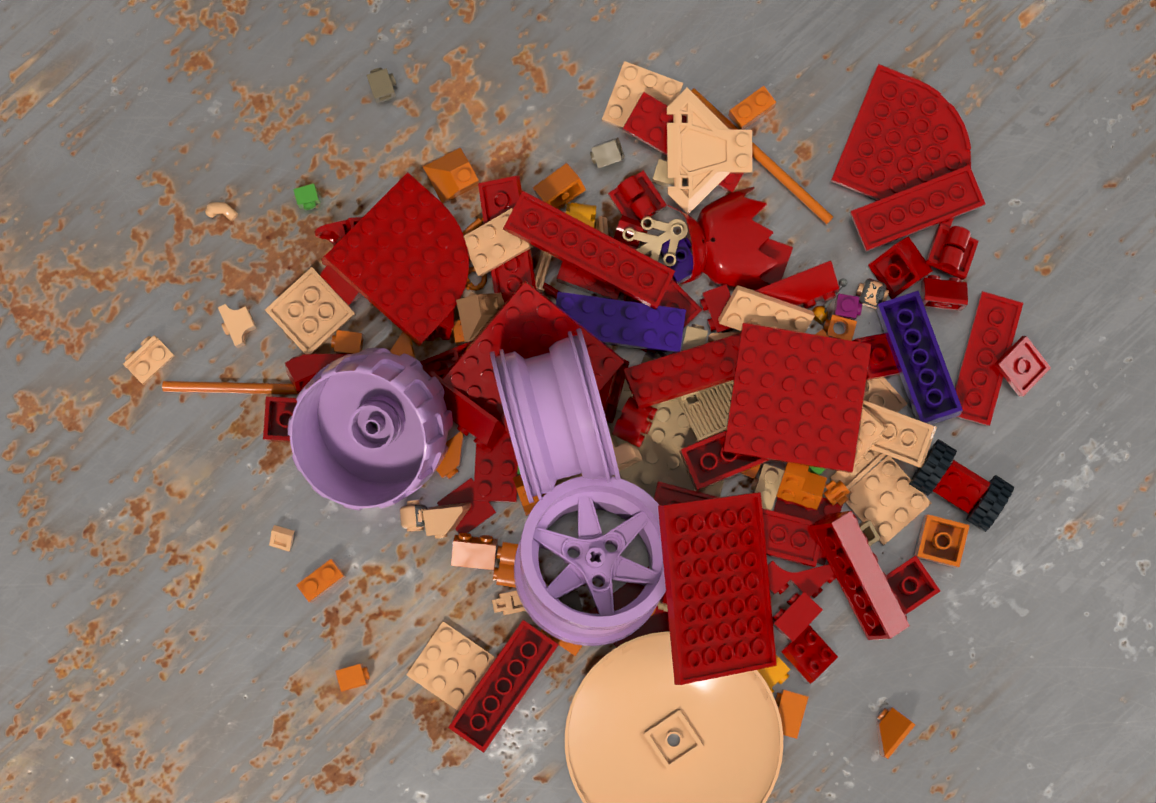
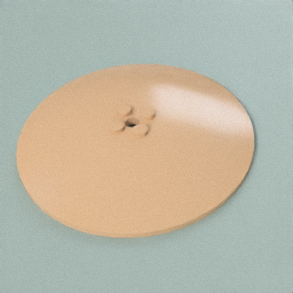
M670 631L651 633L632 639L613 649L589 671L581 682L570 705L566 720V762L571 780L583 803H766L777 781L782 763V721L774 696L757 670L684 685H675ZM670 734H677L680 737V743L677 746L668 744L667 738Z

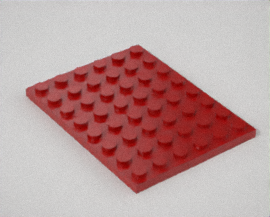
M761 492L659 505L658 512L674 684L684 685L777 666Z

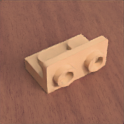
M155 335L145 338L140 344L142 347L136 352H130L125 357L126 361L123 363L143 385L175 357Z

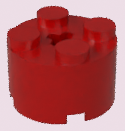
M629 397L621 411L620 418L615 424L612 435L640 448L645 439L643 433H649L653 424L650 420L654 419L658 409L653 406L638 409L634 399Z

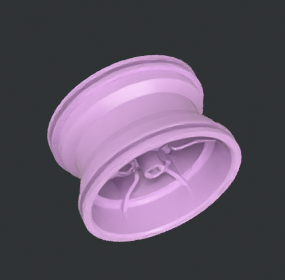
M581 328L576 329L577 335L572 336L571 331H568V338L556 341L549 348L550 353L524 359L515 351L504 354L503 349H500L499 356H496L494 351L490 352L501 403L529 503H533V496L537 495L539 501L543 500L542 494L552 492L558 479L582 473L583 478L592 480L606 477L607 483L611 482L610 476L613 475L616 480L620 479L607 421Z
M581 476L567 480L554 487L552 492L546 493L542 497L543 500L538 501L526 520L514 561L516 590L523 607L532 620L544 631L562 641L582 646H599L622 640L637 631L649 619L666 592L658 512L659 504L643 489L623 479L616 480L615 477L610 476L611 482L607 483L606 477L592 480ZM595 509L612 512L626 521L603 535ZM578 511V539L548 530L561 517ZM638 533L647 549L649 568L620 556ZM613 544L616 551L608 552L605 545ZM539 547L550 550L561 557L568 565L548 587L542 578L539 568ZM576 550L579 556L571 558L567 551ZM595 578L601 579L603 586H594L592 580ZM612 580L638 583L644 586L643 591L634 601L614 611ZM586 584L599 614L577 611L563 604L558 598Z

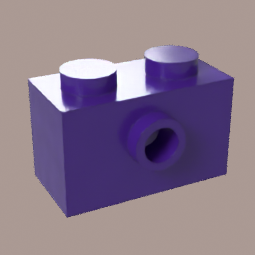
M687 236L678 242L675 254L676 263L673 266H667L675 270L673 279L677 284L692 276L693 255L689 250L692 246ZM670 239L662 244L660 251L662 258L668 253ZM672 256L666 257L668 263L673 262L674 258Z

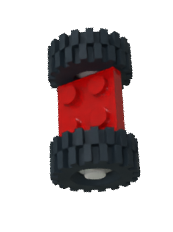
M938 439L928 451L923 467H918L909 484L927 496L932 491L967 512L968 517L966 520L986 532L1004 509L1014 491V486L997 475L993 476L990 481L985 480L953 460L957 450Z

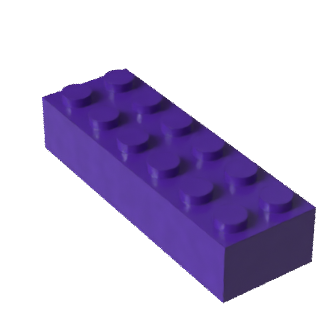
M919 290L879 303L876 311L886 334V339L915 418L933 425L960 416L963 409Z
M557 292L556 305L604 344L668 353H677L681 350L686 309L658 306L655 310L643 303Z

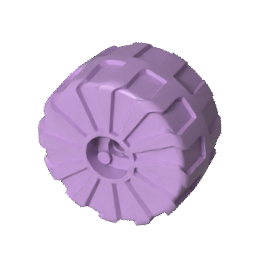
M367 348L361 352L348 354L331 362L321 369L301 390L296 398L297 404L293 415L288 421V435L290 436L293 453L292 459L297 470L301 471L316 493L323 498L326 497L344 505L348 509L361 510L374 507L383 509L398 503L414 493L429 480L448 451L449 447L445 444L448 431L453 426L452 411L446 408L443 398L445 394L444 388L435 376L430 377L423 370L420 361L405 353L401 356L392 354L385 348ZM371 422H375L377 424L378 430L375 428L374 425L371 424Z

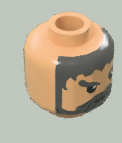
M871 278L866 279L864 284L859 283L856 295L860 297L859 303L877 309L879 303L886 301L889 293L884 283Z
M419 500L407 501V506L400 508L401 526L406 528L407 532L423 531L425 527L423 510L427 509V506L420 504Z

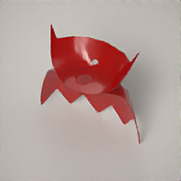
M755 187L733 192L711 202L701 210L697 221L690 215L673 208L684 215L692 243V276L681 284L692 282L698 279L702 273H705L718 283L734 287L738 285L750 290H757L769 285L759 276L776 265L778 261L758 250L773 234V231L752 220L767 206L765 202L745 197Z

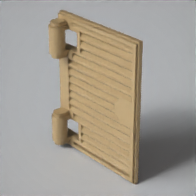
M734 380L677 397L698 442L726 431ZM695 395L698 401L688 404L686 398Z

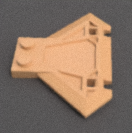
M687 87L667 107V115H673V123H667V178L674 179V186L667 187V193L689 214L729 173H752V130H729ZM682 115H687V123H682ZM682 179H687V186H682Z

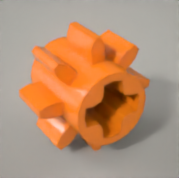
M831 480L825 485L827 490L823 494L833 506L836 503L842 506L849 500L846 495L850 491L841 480L837 483Z

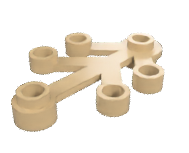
M645 216L641 220L643 229L650 230L655 228L665 232L656 236L635 231L631 227L623 230V238L625 240L632 241L634 239L647 242L635 250L644 255L652 250L650 258L657 262L662 244L670 239L668 253L664 255L663 261L665 265L673 266L676 263L675 254L678 242L685 238L688 227L681 219H673L666 223L654 220L650 216ZM649 219L652 222V224L648 227H646L643 224L644 220ZM676 226L681 228V232L678 234L673 232V228ZM628 230L633 232V236L630 238L625 236V232ZM672 256L674 258L673 262L668 263L666 257Z

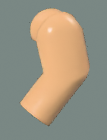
M211 202L205 210L208 217L213 218L216 214H223L231 222L238 216V213L225 202Z

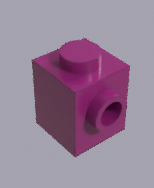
M838 293L833 315L855 320L857 315H861L862 303H859L860 297Z

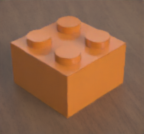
M929 514L924 515L914 556L916 555L919 559L954 568L960 567L970 525Z

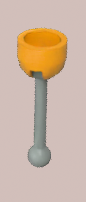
M844 278L839 280V291L847 285V280ZM833 299L826 301L823 306H816L812 309L815 315L813 319L819 324H823L827 319L828 311L826 308Z

